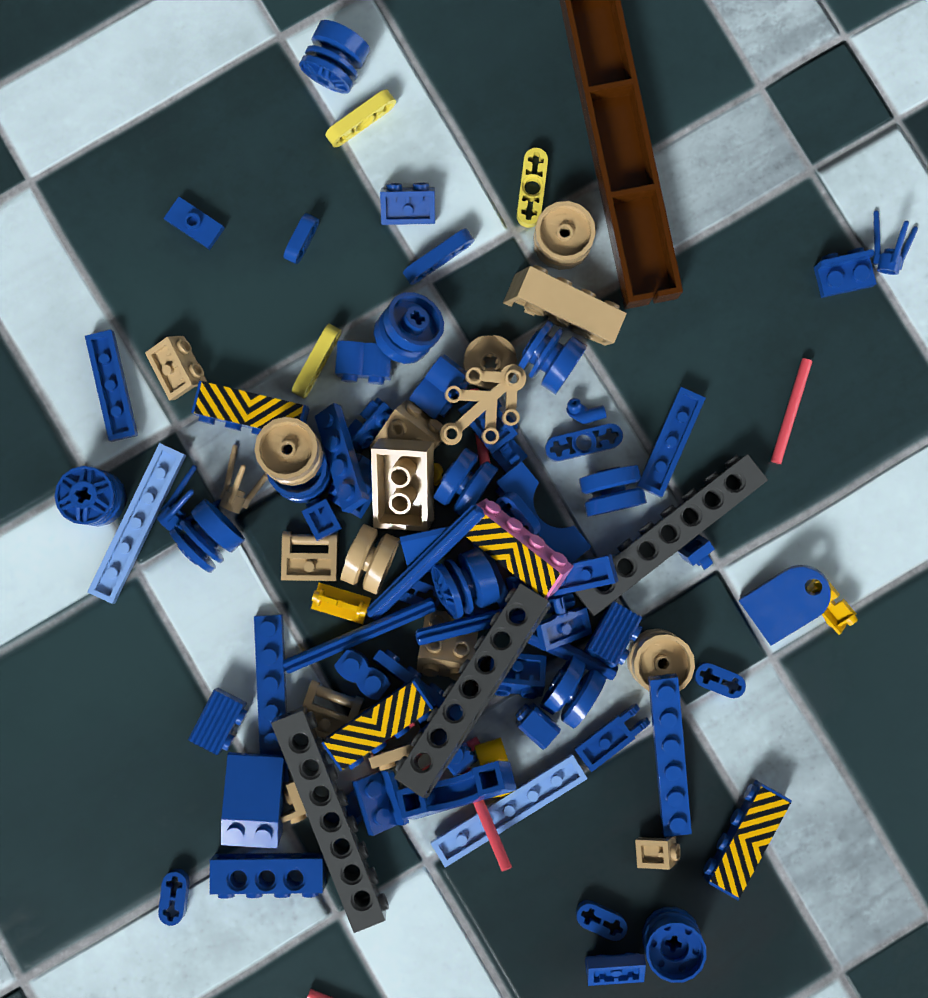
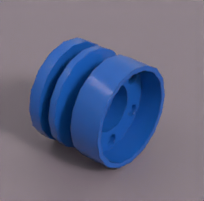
M321 20L311 39L313 45L307 47L306 55H303L299 66L309 78L323 87L342 94L349 93L353 87V82L358 76L356 69H360L363 66L370 52L369 45L361 36L348 27L335 21Z
M548 320L529 340L522 352L518 366L525 371L530 363L534 365L528 376L531 379L540 370L545 372L541 385L556 395L583 355L587 345L573 336L564 345L559 342L563 334V329L561 328L558 329L553 337H550L549 333L554 324Z
M88 466L72 468L62 475L56 485L54 496L56 506L64 518L73 523L97 527L111 524L119 518L126 503L125 488L118 477L108 471ZM84 492L91 495L90 500L83 497Z
M204 498L191 510V514L197 523L194 525L182 519L180 525L184 531L174 526L169 533L177 543L180 551L192 563L211 573L216 568L211 558L218 563L224 561L218 548L221 546L232 553L245 541V538L217 507Z
M472 548L458 554L457 564L452 559L444 560L443 565L437 563L431 568L437 596L453 619L461 618L464 613H472L474 609L473 602L479 608H483L499 601L500 591L497 579L487 558L478 548Z
M663 907L654 911L646 919L642 929V943L651 970L659 978L671 983H683L693 979L703 969L706 961V945L695 919L687 911L677 907ZM672 936H676V938H673L672 943L667 941L671 940Z

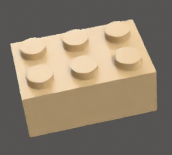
M379 438L371 448L373 528L428 531L434 521V441Z

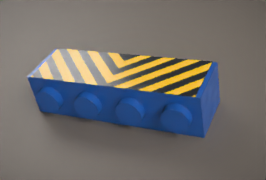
M199 381L191 413L198 416V421L214 425L216 420L224 422L226 428L241 431L242 427L252 429V434L258 435L262 428L274 419L291 417L306 423L310 409L306 405Z
M416 675L332 732L321 744L340 771L346 767L352 770L364 761V755L370 751L376 754L386 747V740L392 736L398 739L410 730L409 725L414 721L418 720L421 723L428 719L436 701L418 675Z
M755 780L754 784H750L746 788L743 795L745 800L741 808H737L733 812L728 832L720 836L715 856L707 860L703 869L705 873L703 878L708 884L736 900H739L792 802L786 796L758 780Z

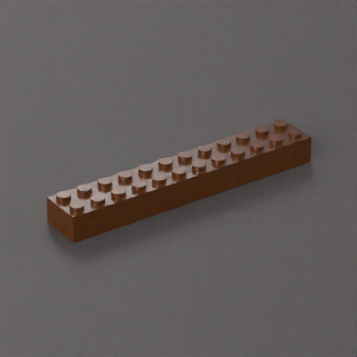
M560 0L624 309L649 305L652 299L654 304L678 299L683 289L621 0Z

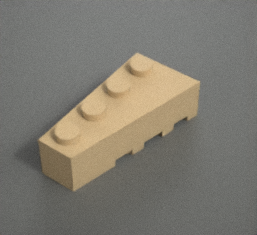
M538 265L529 266L515 274L503 304L511 307L514 302L524 306V312L532 316L546 315L548 320L556 326L567 328L569 325L573 326V333L604 346L615 342L627 314L619 310L620 306L607 300L603 302L595 298L596 294L587 289L578 290L572 287L571 281L562 277H557L556 279L548 275V271Z

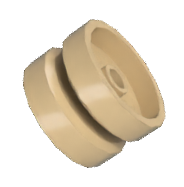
M571 201L556 202L544 209L538 217L533 236L534 250L543 263L551 268L565 270L572 269L585 260L596 234L595 222L589 211L580 204Z
M282 417L274 419L265 425L256 437L254 450L257 462L272 479L280 484L295 486L306 483L316 475L322 465L323 451L321 442L311 428L297 418Z
M363 524L350 546L340 580L355 585L361 579L364 571H366L363 589L377 595L390 569L400 539L385 534L376 548L378 530Z
M659 628L646 630L639 634L637 639L629 645L628 650L630 652L627 657V667L632 677L646 690L649 691V676L676 673L679 679V691L684 689L692 679L695 669L694 655L689 645L673 633Z

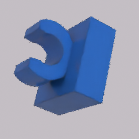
M514 439L504 444L492 455L490 454L505 473H508L528 457Z
M697 535L679 549L678 553L682 559L692 566L695 564L701 565L705 570L713 564L708 554L715 550L709 540L701 535Z

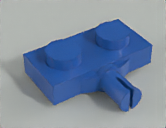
M563 595L552 598L555 614L541 621L536 629L540 648L543 651L552 650L592 634L587 607L580 606L567 611Z

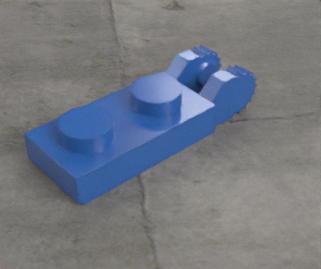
M636 703L619 716L616 715L574 748L591 772L636 739L635 736L650 725L647 717L639 720L630 730L624 724L625 721L636 715L640 710Z

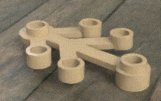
M515 364L505 366L500 372L481 371L477 367H472L466 371L465 379L469 384H477L480 381L498 383L490 391L463 390L457 386H451L446 389L445 399L450 403L458 401H476L477 403L455 423H447L440 428L439 437L444 444H457L462 438V431L484 411L485 429L481 434V438L486 444L496 443L499 439V433L496 430L497 400L505 392L506 411L502 414V421L508 426L516 425L519 422L520 416L516 411L517 391L524 387L526 374L520 366ZM471 371H476L479 374L477 381H472L469 378ZM510 373L517 375L516 383L509 382L508 376ZM451 389H455L458 392V398L455 400L450 399L448 396ZM509 412L515 415V420L512 423L506 420V415ZM450 428L456 431L454 439H449L446 435L447 430ZM488 431L494 432L495 438L493 441L486 439L485 435Z

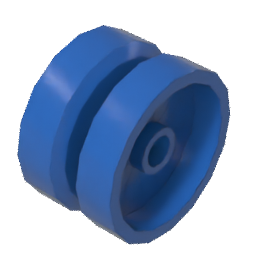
M404 292L394 297L374 325V337L378 347L390 359L402 364L416 363L423 359L444 333V320L440 310L434 302L424 295L415 292Z
M465 448L446 471L433 499L446 506L451 503L456 494H459L460 497L454 505V512L461 516L473 504H477L496 475L498 468L486 461L480 465L474 474L472 470L478 461V455Z
M324 452L320 469L306 483L295 486L284 485L275 481L267 474L269 482L284 498L295 503H308L322 496L329 487L332 477Z
M638 465L622 468L613 467L597 471L595 474L579 479L582 493H600V496L588 499L584 503L587 517L647 503L644 489L633 488L626 490L625 486L638 483L641 480Z
M572 655L554 676L541 701L540 707L553 715L564 706L561 713V721L574 729L592 708L603 689L607 677L594 669L588 671L583 676L585 663Z

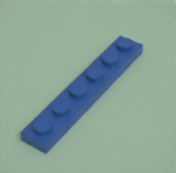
M283 614L254 616L260 754L283 755L271 725L275 717L287 713L286 674L283 666V660H285ZM284 760V782H289L290 770L286 760Z
M676 673L649 676L648 683L662 833L664 838L692 834L679 679Z

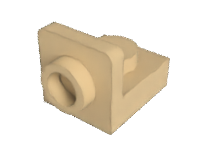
M292 779L286 784L287 789L284 790L287 803L289 806L293 805L294 809L285 812L280 817L282 823L290 820L291 824L307 818L305 808Z
M676 836L666 838L638 837L635 840L637 868L670 870L680 860L681 850L680 845L676 843Z

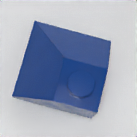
M450 526L400 537L407 568Z

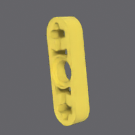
M387 89L380 91L332 125L327 130L325 136L333 147L343 145L388 113L395 106L396 100Z
M540 148L528 150L523 161L517 220L520 225L526 228L536 226L538 217L542 213L548 156ZM534 156L539 157V162H543L538 164L537 174H531L533 164L530 161L533 160ZM530 181H534L539 184L540 191L537 194H529L525 190V185ZM528 201L533 202L532 213L536 214L531 217V220H527L526 215L522 214L527 211Z
M327 324L292 387V393L303 399L308 396L340 338L341 329Z

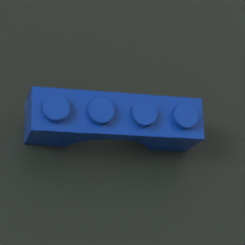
M522 461L496 481L495 484L498 488L495 492L501 497L507 492H514L519 495L540 522L541 529L537 536L541 537L545 544L555 552L563 554L569 563L577 560L592 547L575 526L555 528L547 525L539 518L533 503L534 493L539 482Z
M498 760L472 768L471 771L465 774L438 781L428 798H422L408 787L397 790L396 793L402 819H419L513 792L517 788L511 763Z

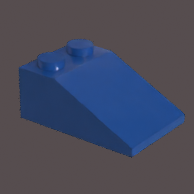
M228 752L221 817V845L278 848L283 833V823L280 817L283 815L284 755Z

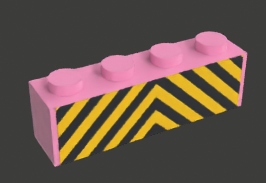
M486 498L476 504L483 509L485 516L465 536L547 600L559 589L574 566L568 562L563 554L555 552L547 546L541 537L533 535L525 529L519 520L510 517L502 511L497 503Z

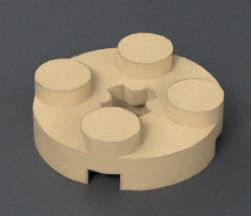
M497 335L481 336L474 339L464 353L463 367L465 371L472 367H477L481 371L500 372L507 365H517L514 347L508 340ZM486 356L488 358L496 357L495 364L497 367L494 369L492 367L485 368V361L483 359ZM471 371L469 378L472 381H477L479 374L476 371ZM510 373V374H509V376H508L509 382H510V381L512 380V378L514 377V375H515L514 373ZM480 381L474 385L481 389L492 390L498 383Z

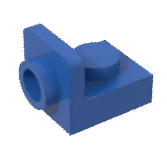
M314 499L306 504L307 509L301 511L316 541H320L342 529L327 499Z

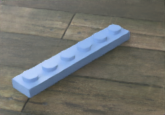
M159 443L88 589V593L111 604L116 603L185 460V454Z
M572 753L517 787L516 791L499 798L487 806L498 834L587 780L586 775ZM475 813L432 840L431 845L446 868L489 840L478 814Z

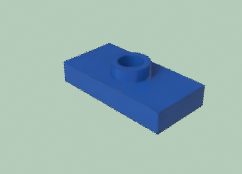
M181 197L177 198L164 217L166 222L209 250L225 229L223 225Z

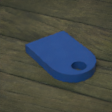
M795 565L785 569L741 597L739 602L767 642L772 646L821 616L830 603L831 589L827 578L818 569L808 565ZM810 579H817L821 582L822 589L819 592L812 593L806 589V582Z

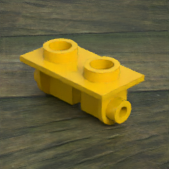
M812 579L806 589L816 593L822 589V584L819 580ZM829 582L831 589L830 603L822 616L826 623L840 635L847 624L851 626L858 621L857 613L844 599L835 603L834 599L838 598L840 594Z
M319 582L317 590L313 593L311 609L364 624L371 598Z

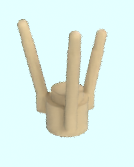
M234 444L230 454L224 487L220 495L222 499L219 506L239 514L242 508L248 509L251 500L267 481L268 476L265 472L246 498H244L245 492L238 489L246 469V465L242 464L233 487L230 486L238 446Z

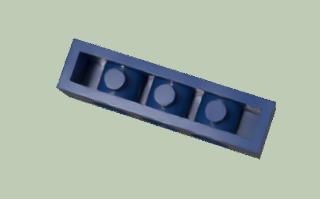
M322 853L215 854L210 859V895L218 894V898L221 899L233 898L235 894H246L247 898H260L263 894H274L276 898L290 897L291 894L302 893V897L312 898L319 896V893H323L326 887V862ZM238 870L244 872L247 881H237L234 877V872ZM262 871H271L275 876V881H265L262 877ZM290 871H300L303 875V880L298 882L292 880L289 874Z

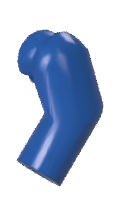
M573 398L567 403V413L581 424L607 418L603 405L588 409L577 398Z

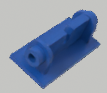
M378 397L375 401L371 400L360 413L366 421L362 424L359 420L355 419L348 427L353 447L359 454L372 444L375 436L393 413V410Z

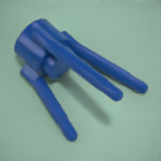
M875 210L873 213L875 255L872 264L878 265L877 271L880 273L898 275L899 271L902 270L903 262L912 245L918 227L914 226L901 251L909 225L908 221H904L895 249H885L884 253L881 254L879 211Z
M196 465L190 468L168 502L161 508L162 512L157 516V520L169 531L174 526L183 530L180 521L184 519L183 517L186 513L181 507L194 494V490L190 489L177 504L175 501L196 471ZM218 499L212 504L217 507L221 500ZM192 515L185 518L189 522L195 520Z

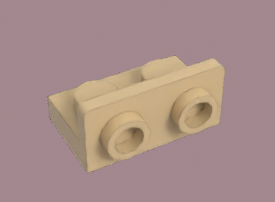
M168 336L145 352L169 401L176 400L192 388L197 387L199 381L207 382L203 368L198 364L192 353L191 345L184 336Z

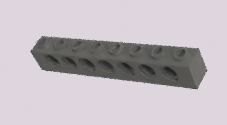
M748 454L742 457L735 455L724 464L726 469L719 475L716 471L703 480L705 485L701 489L696 491L693 488L681 497L684 501L676 508L672 504L660 513L662 519L656 524L650 521L638 531L641 535L633 542L628 538L617 547L619 552L612 558L619 581L615 584H610L605 591H600L595 587L574 592L582 604L587 607L591 615L595 616L768 481ZM728 476H733L737 480L735 490L727 487L726 478ZM707 492L713 493L716 497V503L713 507L708 506L704 501V496ZM685 509H690L695 514V519L691 524L686 523L683 519ZM665 525L670 526L674 532L673 538L669 541L661 536V529ZM643 542L649 543L652 547V554L647 558L643 557L639 552V547ZM621 559H627L631 564L630 571L625 575L621 574L617 568L618 562Z
M521 583L517 589L512 588L505 599L507 605L502 612L498 611L493 616L489 624L492 628L486 636L482 635L478 639L474 647L476 652L472 659L464 661L458 672L461 674L455 684L451 683L443 694L444 702L440 708L435 707L427 719L429 725L424 732L420 731L411 743V746L414 748L408 757L403 756L395 768L397 774L394 778L422 798L429 797L551 607L548 600ZM515 611H524L526 617L523 622L515 624L511 621V616ZM501 634H508L510 636L509 644L503 648L497 647V637ZM485 658L494 659V667L491 671L483 672L480 665ZM472 681L477 682L479 685L478 692L474 696H467L465 693L466 685ZM460 705L463 709V715L459 720L452 721L449 715L452 707ZM444 729L447 733V740L444 744L437 745L434 742V735L438 730ZM423 754H428L431 758V764L426 770L420 769L418 765V760Z
M305 705L275 717L271 725L353 933L386 921V910L389 909L387 898L384 893H379L376 886L379 883L374 867L369 868L366 860L369 857L367 847L364 841L359 842L356 832L359 831L356 819L353 815H348L345 807L348 805V800L344 790H339L335 782L338 779V774L334 764H328L325 756L327 751L321 744L324 739L323 737L318 738L315 731L318 724L312 711L308 712ZM298 733L305 734L309 739V743L306 745L297 744L294 740V735ZM309 759L315 760L319 765V769L310 771L305 767L304 762ZM317 786H325L329 790V794L325 797H320L315 793L314 789ZM334 812L340 819L332 823L326 820L325 814ZM339 838H344L348 840L350 845L346 848H339L335 841ZM354 864L359 867L360 871L356 874H350L346 871L345 867ZM363 890L368 892L370 897L362 900L355 894Z

